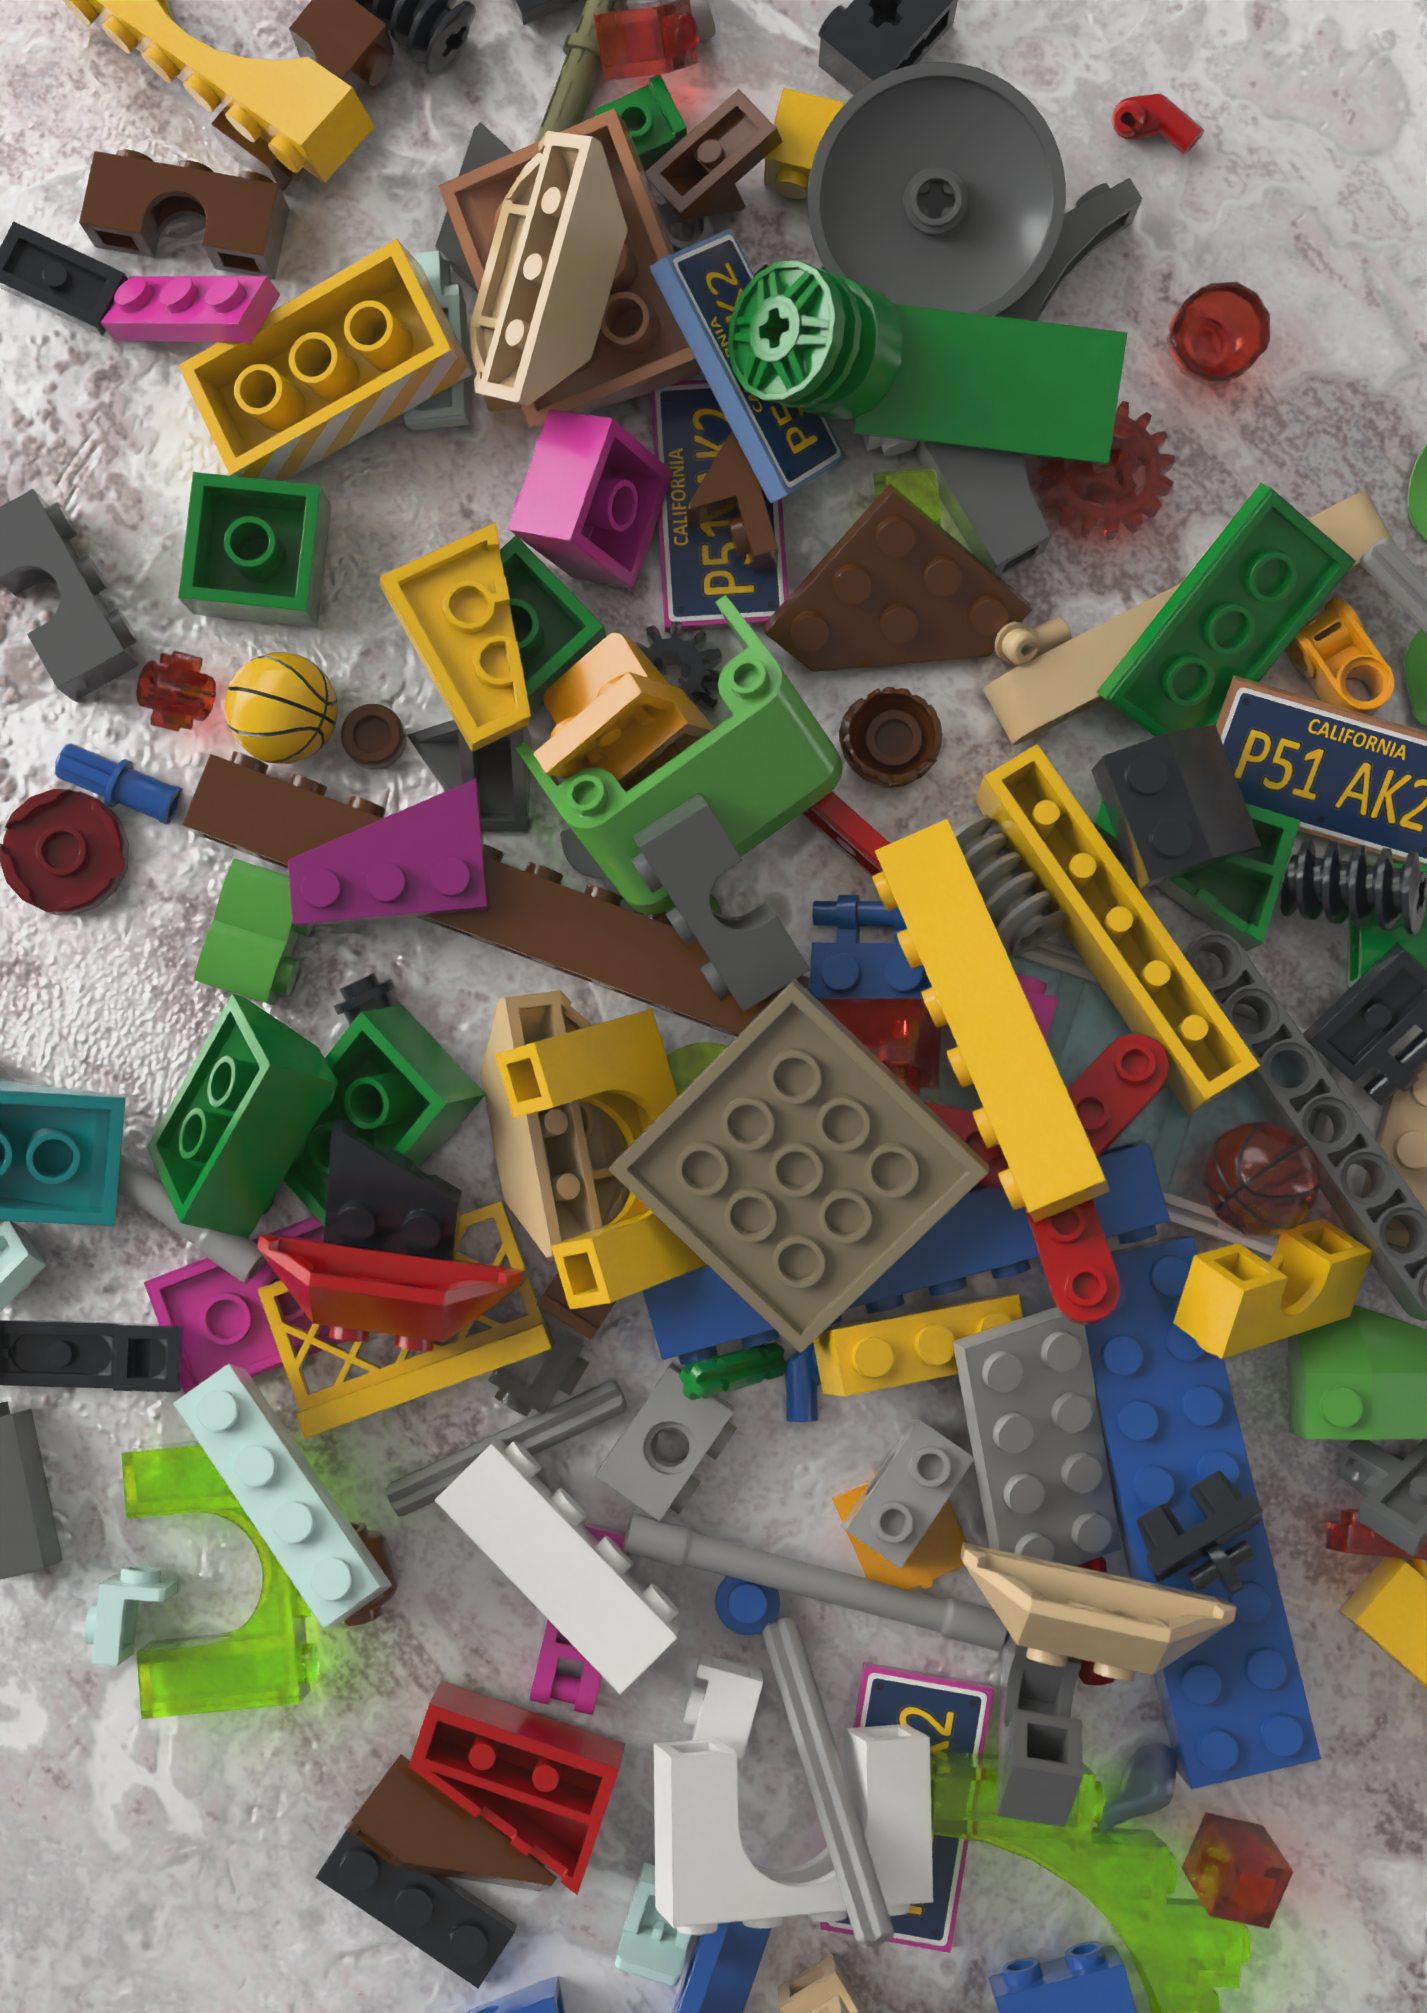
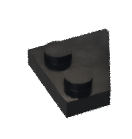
M337 1119L331 1134L323 1242L453 1260L457 1247L462 1190L437 1175L422 1172L413 1160L393 1148L386 1154L355 1135L357 1126L347 1120Z

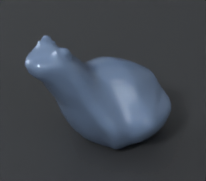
M1153 1743L1136 1750L1124 1768L1118 1792L1102 1806L1092 1811L1099 1832L1107 1833L1114 1826L1129 1819L1149 1815L1168 1806L1174 1795L1177 1771V1755L1172 1748L1163 1743Z

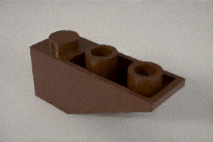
M402 1754L390 1764L344 1827L395 1869L534 1891H542L551 1887L558 1878L546 1869V1865L529 1853L526 1857L510 1844L511 1840L494 1828L482 1816L478 1815L475 1818L409 1768L410 1760Z

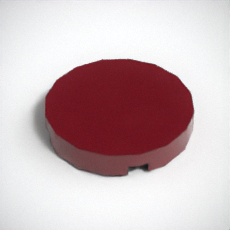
M52 789L31 796L12 812L5 826L7 831L3 838V844L0 843V864L7 884L22 901L50 914L77 915L99 907L117 891L128 869L129 842L122 822L105 803L80 791Z

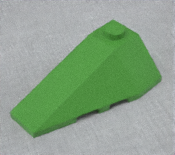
M1354 1305L1350 1317L1288 1337L1289 1432L1305 1439L1314 1440L1427 1439V1329Z

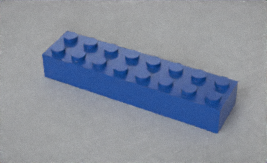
M1175 1236L1110 1251L1120 1282L1121 1292L1117 1308L1108 1319L1095 1325H1085L1117 1523L1130 1578L1156 1584L1158 1583L1147 1567L1146 1555L1149 1553L1144 1546L1137 1527L1136 1520L1139 1517L1167 1503L1185 1532L1204 1522L1206 1518L1190 1495V1489L1217 1471H1221L1239 1490L1243 1498L1252 1493L1258 1502L1224 1359L1204 1351L1199 1347L1194 1338L1173 1323L1194 1255H1198L1194 1236ZM1262 1514L1259 1515L1261 1519L1259 1525L1221 1547L1223 1551H1226L1241 1541L1246 1540L1253 1550L1256 1558L1235 1570L1243 1584V1589L1230 1595L1221 1582L1217 1580L1198 1592L1228 1599L1237 1607L1234 1621L1154 1674L1170 1745L1177 1755V1772L1191 1790L1321 1760ZM1203 1557L1159 1584L1197 1592L1187 1574L1208 1561Z

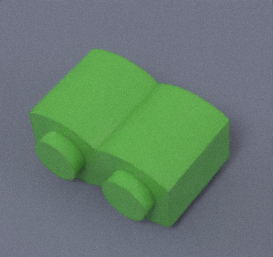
M235 858L233 859L218 899L214 920L209 928L194 975L195 981L274 1006L279 994L284 996L290 994L295 984L300 964L299 960L292 958L294 945L299 934L308 936L313 926L296 927L292 924L288 875Z

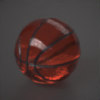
M1268 1121L1247 1122L1225 1131L1207 1153L1201 1176L1204 1197L1212 1212L1215 1213V1216L1227 1227L1253 1237H1271L1297 1227L1315 1205L1320 1186L1318 1163L1309 1145H1306V1142L1294 1131Z

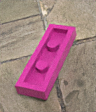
M267 276L129 277L117 289L114 295V302L100 323L115 341L252 342L278 300L280 293Z

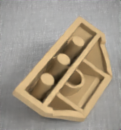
M547 131L538 144L539 152L524 166L504 198L469 326L472 360L477 372L474 378L475 393L529 406L592 358L628 229L602 142L591 136Z
M561 990L504 997L498 1000L480 1073L483 1091L486 1094L485 1102L503 1199L546 1258L554 1256L551 1245L601 1228L610 1223L622 1211L630 1193V1190L608 1170L612 1163L628 1148L627 1141L616 1122L599 1107L584 1101H572L513 1118L495 1054L592 1026L586 1018L570 1006L572 1002Z
M965 1542L962 1544L960 1556L969 1573L1018 1646L1028 1647L1026 1657L1040 1663L1066 1667L1069 1656L1095 1662L1093 1672L1122 1681H1134L1135 1671L1154 1675L1232 1623L1235 1619L1237 1607L1225 1598Z

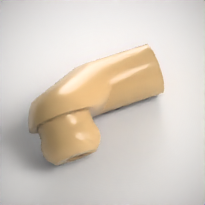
M1059 616L1034 627L1016 621L1010 622L997 633L995 651L1000 659L1018 667L1071 640L1072 635L1065 620Z

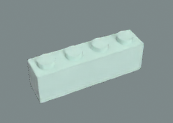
M227 1364L173 1403L323 1628L338 1626L392 1586L246 1369Z

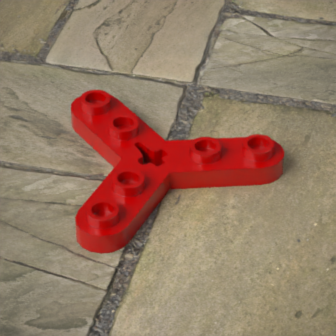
M1133 1033L1120 1036L1067 1089L1097 1159L1160 1094L1166 1084L1169 1067L1166 1052L1158 1041L1147 1035ZM924 1102L989 1165V1173L976 1185L1005 1191L998 1173L1009 1168L1000 1144L989 1149L987 1148L972 1112ZM1093 1199L1036 1223L1029 1214L1027 1207L1024 1206L1051 1295L1060 1314L1070 1322L1083 1326L1095 1325L1108 1319L1118 1305L1121 1292L1120 1282Z

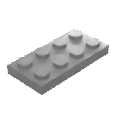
M1053 1307L953 1341L989 1548L1072 1566L1083 1564L1122 1549L1085 1326L1070 1322L1060 1314L1057 1307Z

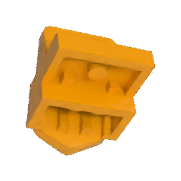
M611 633L546 689L543 701L556 726L551 732V738L537 749L534 755L545 774L568 779L583 769L601 768L610 772L621 784L625 792H627L715 727L711 725L681 688L669 684L630 637L619 633Z

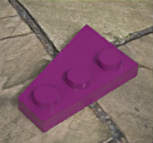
M476 778L287 860L292 924L296 927L489 910L479 782Z

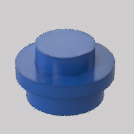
M725 1576L716 1591L715 1607L721 1622L735 1633L742 1635L760 1633L764 1631L768 1623L772 1624L778 1615L780 1608L778 1589Z

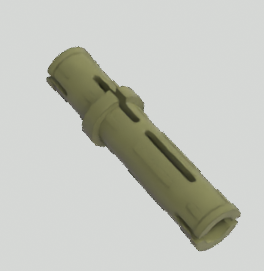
M586 0L575 33L566 36L562 47L566 57L534 143L540 141L547 131L561 132L582 122L600 71L604 70V68L607 69L613 55L609 46L622 11L626 7L627 0Z

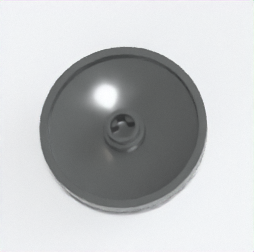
M927 62L894 70L863 87L849 99L831 121L818 145L809 175L807 192L810 230L816 251L826 271L836 276H843L866 284L884 293L890 302L894 304L997 316L1007 310L1029 290L1040 276L1051 258L1059 239L1066 205V182L1060 151L1049 126L1036 107L1023 93L1000 77L977 67L950 62Z

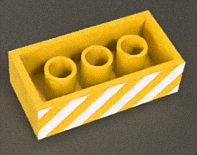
M398 239L271 311L252 342H218L178 365L229 475L285 481L474 374L422 266Z

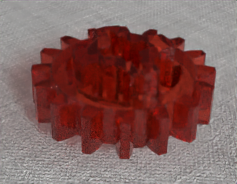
M1122 401L1116 411L1113 434L1117 436L1112 437L1109 464L1099 465L1103 469L1113 466L1116 470L1113 478L1107 471L1097 474L1093 470L1095 464L1078 462L1079 464L1073 467L1070 473L1065 475L1064 460L1037 457L1041 462L1048 464L1040 468L1035 477L1036 484L1051 486L1042 502L1044 508L1060 504L1064 511L1058 524L1065 527L1074 518L1081 521V537L1088 538L1095 526H1102L1106 539L1113 540L1118 533L1120 523H1123L1132 534L1137 532L1143 524L1141 513L1154 518L1162 507V503L1156 496H1167L1173 486L1174 481L1161 475L1170 471L1175 463V455L1159 454V449L1168 438L1166 431L1150 435L1146 428L1152 415L1146 412L1134 421L1128 417L1129 402ZM1144 465V486L1142 491L1136 495L1134 490L1137 485L1132 478V474L1136 473L1137 469ZM1084 500H1087V501H1090V502H1093V503H1097V504L1103 505V507H1099V506H1095V505L1089 504L1088 502H1086V501H1084Z

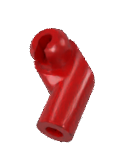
M1160 93L1129 97L1122 100L1116 105L1111 119L1113 129L1120 137L1133 140L1162 136L1183 155H1186L1194 147L1205 131L1171 100Z

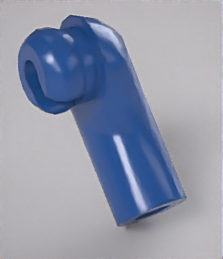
M812 1342L802 1353L796 1351L786 1362L785 1387L786 1417L788 1422L818 1421L817 1387L821 1382L814 1343Z

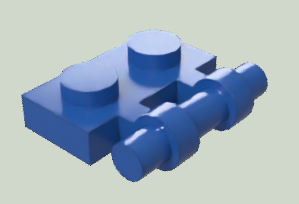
M839 895L837 901L813 902V925L837 926L838 929L837 943L812 942L809 992L827 1010L929 1012L921 992L931 988V982L923 965L913 970L911 969L896 933L908 929L899 907L887 912L882 901H860L859 895ZM860 926H894V943H860Z

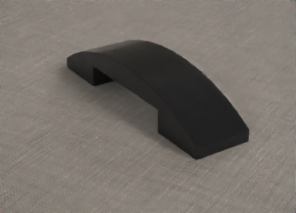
M0 1320V1385L113 1388V1391L181 1392L184 1326L85 1321Z

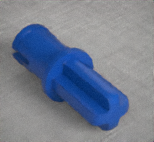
M73 743L66 744L55 761L54 774L59 779L104 797L107 806L114 808L121 804L153 817L165 825L170 824L175 817L183 796V788L172 786L134 770L133 762L127 759H123L118 763Z

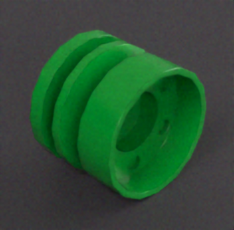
M799 260L776 262L755 275L740 294L730 319L728 351L732 370L746 391L762 400L779 403L789 408L797 407L807 413L831 420L854 419L875 407L889 391L901 364L903 333L898 312L884 293L866 284L843 276H836L824 269L816 268Z

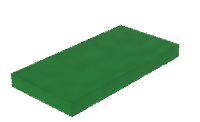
M892 303L898 312L903 333L901 364L889 391L873 409L855 418L853 434L1099 465L1109 464L1128 332Z
M1260 483L1096 692L1154 737L1165 733L1216 725L1233 676L1260 682L1356 560L1276 491Z

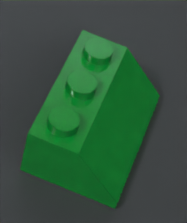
M233 993L149 1142L147 1149L181 1224L249 1238L261 1216L265 1215L272 1207L275 1193L290 1166L301 1157L305 1140L319 1116L330 1107L338 1081L319 1047L244 996Z

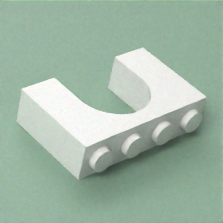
M907 1724L844 1729L845 1776L889 1916L903 1915L910 1912V1904L933 1902L930 1737ZM719 1738L654 1743L655 1907L673 1928L677 1927V1931L683 1934L705 1935L716 1932L718 1930V1923L742 1921L743 1925L751 1928H773L782 1925L783 1917L807 1915L808 1919L818 1922H836L847 1918V1909L828 1847L809 1862L789 1869L760 1867L753 1864L748 1858L740 1839L738 1825L737 1751Z

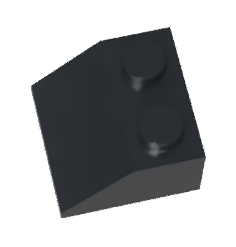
M1215 724L1165 733L1103 755L1091 770L1130 876L1138 890L1261 847Z

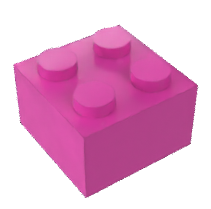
M550 409L542 432L536 440L534 455L521 492L515 500L508 530L572 578L634 589L674 472L613 418Z

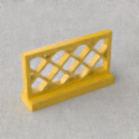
M503 1201L460 1215L457 1247L453 1259L482 1263L459 1252L458 1249L469 1226L494 1218L502 1245L492 1265L501 1266L507 1255L511 1268L527 1270ZM528 1271L526 1272L525 1283L518 1287L528 1315L502 1323L483 1314L476 1320L492 1328L468 1336L474 1323L473 1321L461 1330L456 1341L445 1345L434 1342L432 1352L426 1351L409 1358L407 1357L410 1350L402 1348L396 1362L385 1367H380L358 1356L364 1342H354L349 1352L317 1337L322 1326L321 1324L313 1323L309 1332L286 1322L277 1296L287 1293L289 1290L281 1280L258 1288L261 1302L300 1411L296 1416L304 1439L552 1349L556 1344L548 1322L545 1321L541 1307L536 1305L538 1299ZM291 1335L304 1340L298 1355ZM312 1345L346 1360L335 1384L313 1393L309 1390L302 1369ZM353 1364L369 1371L363 1375L346 1380Z

